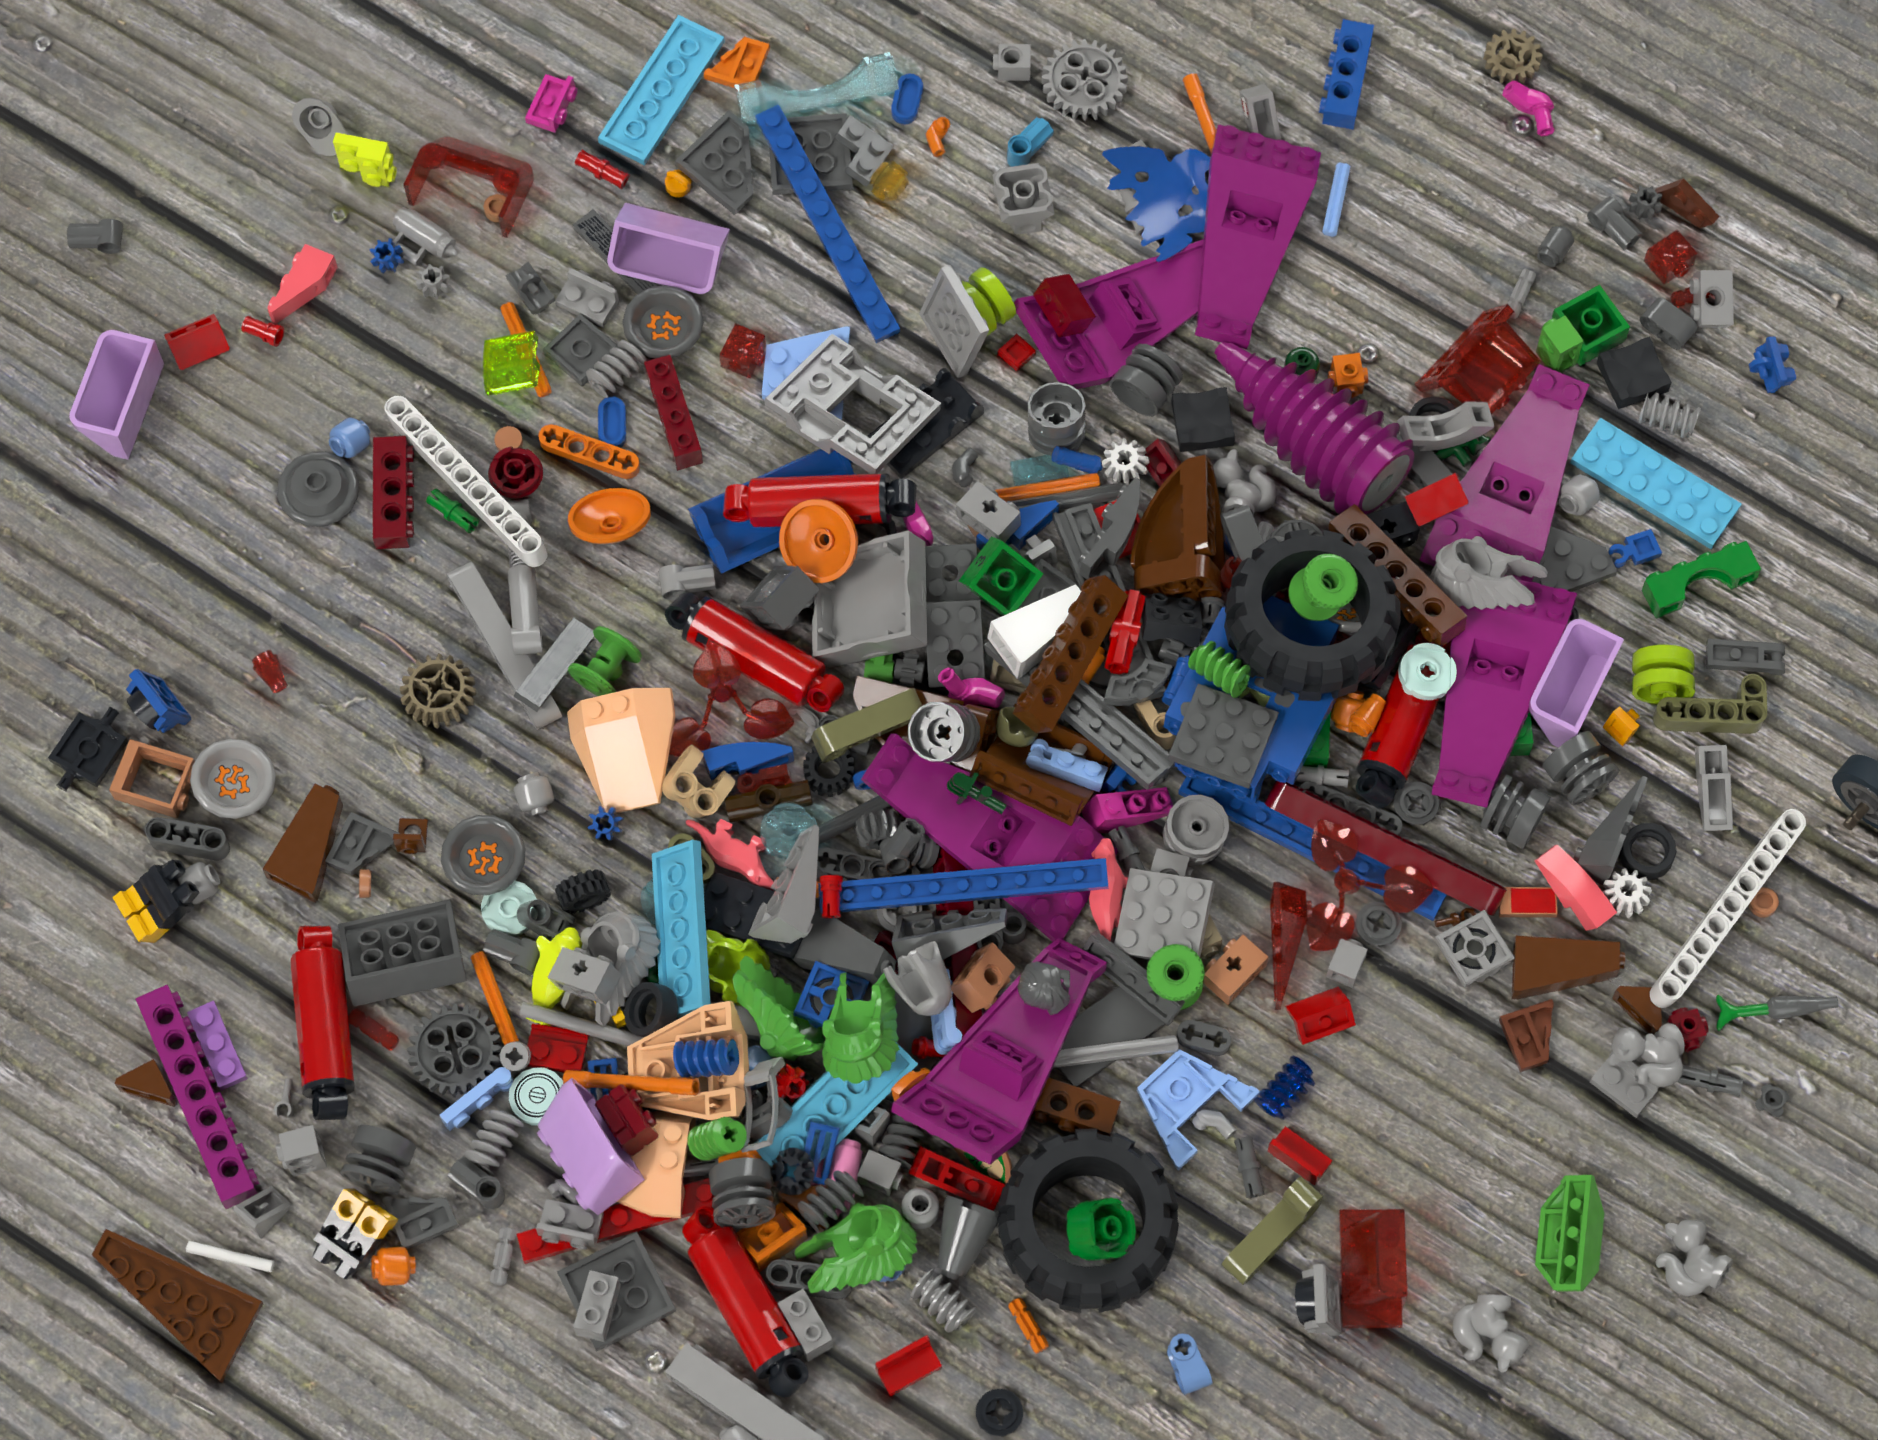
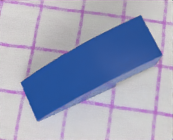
M1054 500L1019 509L1021 525L1005 543L1008 546L1012 543L1018 550H1021L1026 545L1027 539L1037 535L1053 521V513L1057 512L1059 514V503ZM979 533L976 535V547L981 551L988 542V539Z
M740 742L702 751L704 753L703 762L711 781L723 771H726L728 774L738 771L742 781L794 761L792 747L777 743Z

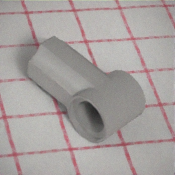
M674 564L661 567L658 571L662 597L666 600H676L684 592L692 593L716 589L712 564L687 568Z

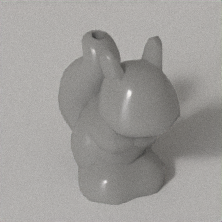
M1232 449L1226 458L1219 459L1213 465L1217 486L1226 488L1224 496L1227 500L1222 508V513L1248 505L1254 517V513L1266 511L1274 505L1277 498V488L1274 481L1265 475L1267 473L1266 467L1261 464L1253 466L1250 470V483L1241 480L1242 471L1240 464L1237 462L1238 451Z
M1671 1023L1662 1025L1655 1035L1647 1034L1644 1038L1632 1027L1619 1028L1612 1041L1613 1053L1609 1057L1608 1063L1614 1066L1622 1061L1632 1062L1641 1057L1647 1063L1637 1068L1635 1072L1637 1083L1643 1085L1647 1084L1648 1081L1657 1087L1671 1086L1681 1078L1683 1072V1064L1680 1058L1685 1046L1683 1036L1678 1027Z
M1683 1220L1679 1224H1666V1235L1673 1239V1243L1677 1248L1687 1253L1684 1264H1682L1678 1257L1670 1253H1662L1656 1259V1266L1658 1268H1666L1665 1277L1670 1288L1683 1296L1697 1295L1708 1286L1717 1289L1728 1275L1733 1265V1259L1727 1255H1720L1715 1258L1711 1254V1249L1708 1245L1703 1244L1706 1237L1705 1222L1703 1220Z
M1478 1295L1477 1303L1468 1304L1455 1314L1452 1326L1456 1340L1468 1348L1463 1354L1466 1360L1476 1361L1481 1357L1484 1348L1481 1336L1492 1339V1354L1498 1361V1370L1502 1373L1508 1370L1510 1364L1518 1362L1523 1357L1529 1347V1342L1523 1336L1508 1331L1509 1324L1504 1314L1511 1307V1296Z

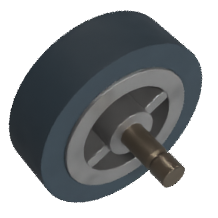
M1852 755L1832 778L1835 792L1852 811L1850 816L1843 822V825L1846 829L1853 830L1857 822L1862 819L1878 829V761L1864 755Z

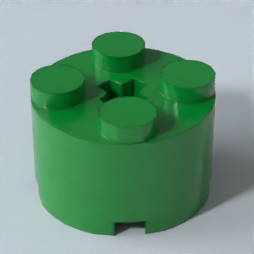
M1116 1198L1085 1201L1068 1211L1067 1236L1069 1250L1074 1256H1079L1087 1261L1119 1258L1127 1253L1125 1251L1128 1246L1132 1245L1135 1240L1136 1226L1131 1211H1126L1121 1205L1124 1204L1122 1201Z

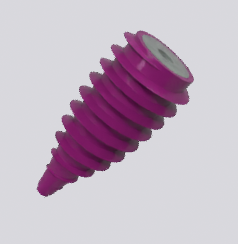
M1223 341L1217 346L1214 354L1225 368L1226 373L1235 381L1236 390L1244 394V409L1248 412H1254L1252 419L1254 427L1257 430H1265L1264 439L1266 444L1277 446L1278 458L1285 462L1291 461L1292 472L1295 475H1305L1307 487L1311 489L1319 488L1320 498L1325 502H1334V508L1338 514H1341L1354 504L1365 514L1372 513L1395 493L1409 473L1414 461L1413 440L1408 439L1401 442L1397 439L1400 431L1398 423H1391L1383 428V411H1376L1366 416L1368 409L1367 400H1359L1350 405L1351 390L1346 388L1333 394L1334 380L1332 378L1315 384L1316 370L1314 369L1298 375L1295 374L1297 369L1296 362L1281 367L1276 365L1275 357L1267 361L1256 356V353L1252 354L1231 342L1226 343Z

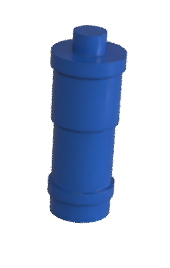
M1056 446L1052 452V462L1059 465L1069 466L1089 474L1097 473L1103 468L1100 457L1096 455L1077 452Z
M1190 656L1179 657L1176 661L1170 682L1162 698V701L1169 706L1190 669L1188 667Z

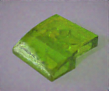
M535 331L484 340L483 377L487 396L536 387L538 385L540 364L536 360L538 336Z

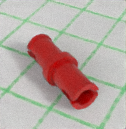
M583 149L576 157L575 165L595 174L594 177L598 180L604 179L619 187V189H623L629 180L630 174L610 165V161L606 159L601 160Z

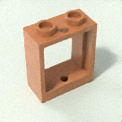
M130 739L109 791L114 800L178 819L180 811L186 809L189 801L188 792L191 787V770L195 761L191 757ZM143 759L183 770L170 804L129 792Z

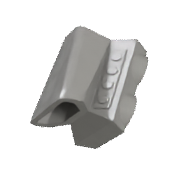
M1039 163L1000 168L993 174L995 185L993 193L998 201L1001 222L1010 224L1017 235L1040 231L1042 221L1055 214L1046 167Z

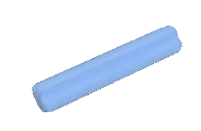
M1339 162L1336 164L1322 231L1325 236L1334 237L1337 235L1350 173V165L1347 163Z

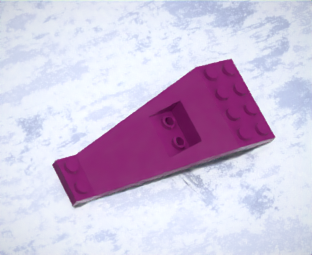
M1218 124L1210 158L1198 316L1194 335L1221 343L1223 341L1226 343L1231 342L1243 349L1248 348L1254 323L1315 188L1321 152L1315 151L1310 147L1289 144L1285 140L1267 138L1259 133L1238 130L1234 126Z
M1204 239L1189 244L1166 260L1157 262L1158 256L1076 284L1096 316L1084 333L1059 338L1034 296L1017 298L1014 301L1016 313L1058 382L1069 384L1076 389L1105 384L1112 379L1121 366L1126 365V358L1132 354V350L1136 345L1148 344L1154 347L1198 314Z
M1538 364L1528 390L1461 480V486L1469 503L1436 519L1420 561L1435 566L1436 555L1441 548L1459 539L1472 540L1475 536H1479L1486 541L1487 545L1498 551L1510 555L1523 556L1526 560L1540 564L1546 549L1579 410L1590 384ZM1496 480L1504 482L1502 490H1497L1494 487ZM1523 490H1527L1530 493V498L1527 501H1523L1520 498V492ZM1513 575L1515 579L1532 582L1534 576L1531 578L1524 575L1521 577Z
M1516 579L1534 594L1535 603L1533 605L1526 606L1520 604L1518 607L1509 605L1506 609L1498 605L1494 609L1486 607L1482 610L1475 606L1470 609L1463 605L1459 607L1467 615L1465 630L1451 640L1450 659L1452 657L1456 664L1457 674L1454 684L1446 693L1439 769L1433 784L1432 795L1485 808L1488 807L1491 794L1530 711V699L1569 623L1576 603L1577 593L1562 588L1557 589L1540 585L1536 582Z
M890 734L861 778L866 785L905 818L915 819L920 825H923L925 834L968 870L1095 859L1092 857V852L1101 842V839H1105L1080 816H1078L1072 826H1069L992 789L991 796L1007 804L1002 814L968 795L960 805L957 804L956 801L959 797L947 789V782L958 772L970 776V772L945 762H931L921 758L897 734ZM976 780L973 786L980 790L986 786ZM1005 820H1007L1008 823L1006 829L1004 827ZM992 843L993 848L990 852L989 845ZM1114 847L1115 856H1116L1117 853H1118V851H1117V849ZM1091 890L1003 899L1054 942L1058 938L1063 939L1089 899Z
M1061 938L1056 939L1044 948L1032 962L1038 961L1070 971L1069 1004L1059 1013L1050 1015L1047 1010L1027 1005L1018 993L1020 974L932 1071L893 1102L891 1112L902 1117L905 1121L921 1127L928 1133L949 1142L952 1146L975 1156L978 1160L989 1165L1021 1140L1090 984L1105 972L1108 962Z

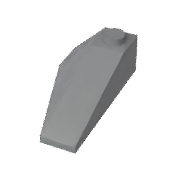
M814 824L798 836L784 862V865L788 868L782 872L778 879L774 880L771 886L775 890L768 904H761L748 934L753 938L791 944L801 937L805 938L811 931L813 926L811 920L815 912L819 844V827Z

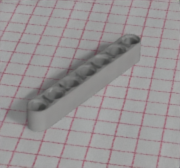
M469 561L447 573V578L515 693L535 667L527 654L514 655L511 626L472 561ZM551 695L538 712L519 701L536 730L562 717Z

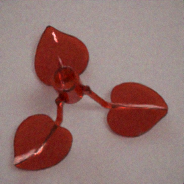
M710 640L693 667L695 681L705 688H710L703 721L699 725L694 718L687 717L675 722L669 755L680 757L690 745H694L701 752L709 748L711 736L704 728L707 726L714 700L723 703L733 698L742 713L747 716L743 723L744 730L750 736L757 739H772L784 734L793 726L794 719L781 702L771 698L756 701L751 706V710L748 711L738 697L737 691L733 690L732 684L736 683L741 675L739 662L726 648Z
M1324 819L1317 821L1312 834V856L1318 867L1324 871L1330 872L1340 866L1339 871L1334 877V884L1340 892L1338 893V908L1333 903L1322 902L1315 905L1309 912L1306 928L1311 950H1333L1337 948L1340 939L1346 941L1350 939L1354 932L1355 920L1349 913L1342 912L1345 907V895L1356 893L1360 886L1385 890L1383 897L1385 904L1397 913H1408L1417 909L1432 894L1433 887L1428 878L1420 871L1405 865L1393 866L1385 872L1384 880L1386 885L1360 880V877L1352 870L1346 869L1344 864L1345 862L1352 861L1357 854L1358 840L1355 834L1343 825Z

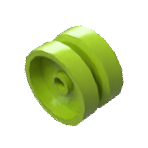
M981 267L968 277L969 283L962 281V285L968 295L973 298L975 307L981 317L986 320L989 329L988 336L997 329V323L1005 324L1016 315V308L1000 280L991 271Z
M1652 645L1635 651L1632 655V671L1635 674L1632 679L1633 696L1642 702L1658 704L1660 700L1667 697H1693L1695 693V678L1691 674L1695 669L1693 652L1685 647L1676 645Z

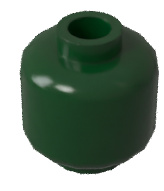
M1307 347L1292 349L1286 356L1284 367L1289 363L1296 362L1297 369L1295 374L1302 375L1306 371L1314 369L1316 370L1317 379L1320 360L1316 352Z

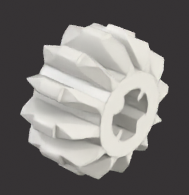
M1123 438L1121 441L1122 445L1118 446L1117 443L1112 441L1111 446L1113 450L1104 451L1106 459L1102 461V466L1107 468L1105 474L1108 478L1113 477L1114 483H1119L1123 479L1124 484L1127 483L1129 485V479H1134L1135 477L1140 479L1138 474L1147 473L1145 465L1149 464V458L1144 456L1146 449L1143 446L1138 447V442L1135 439L1128 445L1127 440ZM1127 459V462L1130 460V463L1124 465V462L1121 463V461Z
M1626 868L1621 870L1620 875L1614 871L1611 873V880H1605L1603 887L1606 889L1603 893L1612 906L1616 907V916H1619L1621 911H1625L1627 918L1632 916L1633 911L1641 914L1643 906H1648L1650 902L1648 895L1651 894V887L1644 886L1647 883V877L1638 879L1637 870H1634L1632 875L1628 874ZM1622 890H1628V894L1632 893L1631 896H1625L1626 892L1622 893Z

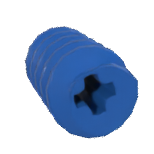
M723 1038L719 1039L717 1043L713 1039H709L707 1043L703 1040H698L696 1044L692 1040L687 1041L686 1044L682 1041H677L673 1049V1061L681 1077H710L723 1074L730 1076L738 1068L739 1050L734 1039L730 1040L729 1043Z

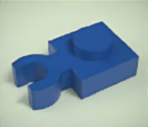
M1652 529L1628 536L1624 540L1625 546L1614 544L1608 551L1609 555L1619 553L1622 558L1615 560L1614 565L1616 568L1624 566L1627 560L1632 559L1636 566L1659 558L1662 555Z

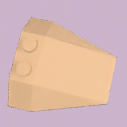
M631 688L581 700L567 711L570 739L602 806L605 808V812L608 813L611 807L616 808L614 814L660 804L662 783L666 774L675 722L672 689Z
M732 1001L704 1005L627 1047L628 1075L665 1078L681 1077L673 1061V1049L677 1041H682L686 1044L687 1041L692 1040L696 1044L698 1040H703L707 1043L709 1039H713L717 1043L719 1039L723 1038L729 1043L730 1040L734 1039L739 1050V1065L733 1075L689 1077L698 1078L700 1089L696 1096L636 1090L644 1101L640 1105L641 1107L710 1121L722 1117L735 1118L740 1116L746 1103L744 1077L749 1071L747 1034Z
M661 1110L653 1111L650 1113L658 1123L654 1126L658 1133V1138L649 1145H645L637 1154L631 1156L645 1180L616 1202L650 1216L681 1219L685 1196L683 1177L688 1151L687 1137L689 1131L695 1127L696 1118Z

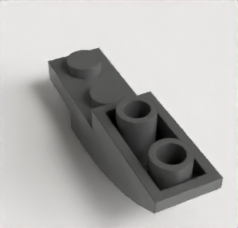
M1137 477L1129 485L1125 483L1117 495V501L1114 504L1109 503L1101 515L1104 518L1102 530L1095 539L1096 544L1092 549L1087 548L1079 559L1081 563L1079 575L1085 579L1090 578L1103 561L1114 566L1128 544L1134 528L1140 499V479Z

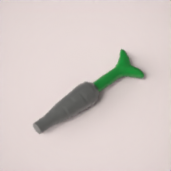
M1717 995L1716 1002L1721 1013L1717 1020L1716 1028L1720 1031L1727 1023L1738 1017L1768 1015L1772 1019L1777 1020L1806 1015L1824 1009L1838 1008L1837 997L1776 996L1770 998L1766 1004L1734 1006L1720 995Z

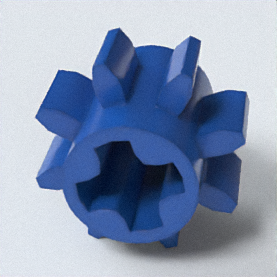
M391 238L388 242L377 240L378 244L375 249L369 250L375 256L370 262L374 267L379 265V270L383 274L386 270L396 272L398 264L404 263L402 257L399 256L403 249L400 245L395 246Z
M599 806V813L597 815L589 814L590 818L593 819V825L588 826V829H595L597 831L596 839H600L603 834H606L608 840H613L612 833L615 831L622 833V829L618 827V822L624 818L614 815L616 812L615 807H611L607 813L603 806ZM609 817L608 822L612 824L611 827L602 830L601 818L607 819Z

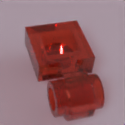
M787 764L759 769L758 774H742L737 780V788L742 794L756 791L764 784L774 786L793 783L792 775Z

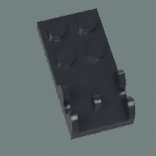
M947 368L939 370L936 380L931 386L923 383L918 388L939 401L941 409L887 463L900 479L908 475L984 414V407L979 402H976L952 377L951 372ZM888 420L867 435V437L871 438Z

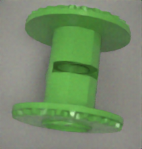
M1322 554L1313 558L1305 568L1293 576L1290 582L1289 599L1292 607L1300 616L1311 621H1324L1331 618L1341 607L1347 605L1356 594L1358 580L1354 568L1346 559L1335 554Z
M597 626L593 634L602 645L597 651L596 657L592 658L587 667L571 663L568 671L571 677L583 688L596 696H602L616 692L608 681H615L622 675V660L639 663L642 655L636 646L624 636L604 626Z
M1179 944L1164 946L1157 950L1148 962V983L1152 990L1163 999L1169 1001L1184 1000L1185 1003L1181 1010L1187 1009L1199 999L1203 990L1204 966L1202 960L1195 951L1187 946ZM1172 975H1177L1181 977V979L1175 981L1170 979L1169 977Z

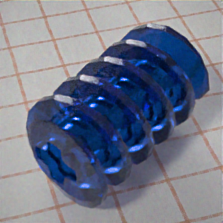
M1291 1056L1289 1059L1290 1063H1285L1282 1066L1283 1072H1276L1275 1080L1268 1081V1089L1260 1090V1097H1254L1255 1103L1264 1112L1281 1120L1286 1118L1281 1111L1282 1109L1289 1112L1293 1111V1107L1289 1103L1290 1100L1300 1103L1301 1100L1296 1094L1297 1092L1304 1095L1308 1094L1304 1084L1306 1083L1313 1087L1316 1085L1311 1077L1313 1075L1312 1069L1296 1056Z

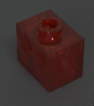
M1677 229L1648 248L1644 262L1665 285L1675 277L1679 279L1690 271V267L1694 265L1698 253Z
M735 323L719 354L721 367L751 378L756 367H760L765 359V335Z

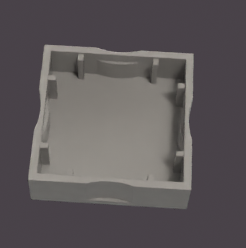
M909 530L875 538L867 543L858 545L855 560L843 576L826 583H814L820 590L814 595L815 605L812 619L813 657L823 662L829 668L927 646L925 541Z

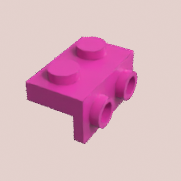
M545 74L526 114V123L556 133L559 124L563 125L566 120L569 103H573L577 96L578 88L575 87L574 77L568 75L565 81Z

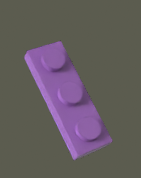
M214 1000L188 1011L187 1014L219 1089L222 1091L247 1080L248 1078Z

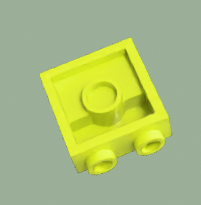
M335 133L333 144L341 168L349 172L360 171L363 182L374 187H379L380 185L389 187L390 182L395 181L397 167L393 165V154L390 153L387 142Z

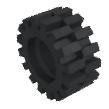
M813 746L811 748L812 752H807L805 755L806 760L803 762L805 780H808L810 790L813 792L817 790L820 796L828 793V797H833L834 792H837V795L842 794V789L847 791L850 787L849 783L853 782L852 777L855 774L854 761L849 750L844 755L832 760L840 767L837 776L824 778L818 772V767L822 761L816 747Z
M598 869L594 871L587 870L585 873L579 872L576 876L571 875L568 877V880H562L561 884H558L555 888L562 911L571 912V914H575L577 911L584 912L588 908L589 910L593 909V906L601 905V901H607L608 897L611 896L605 875L602 870L599 871Z

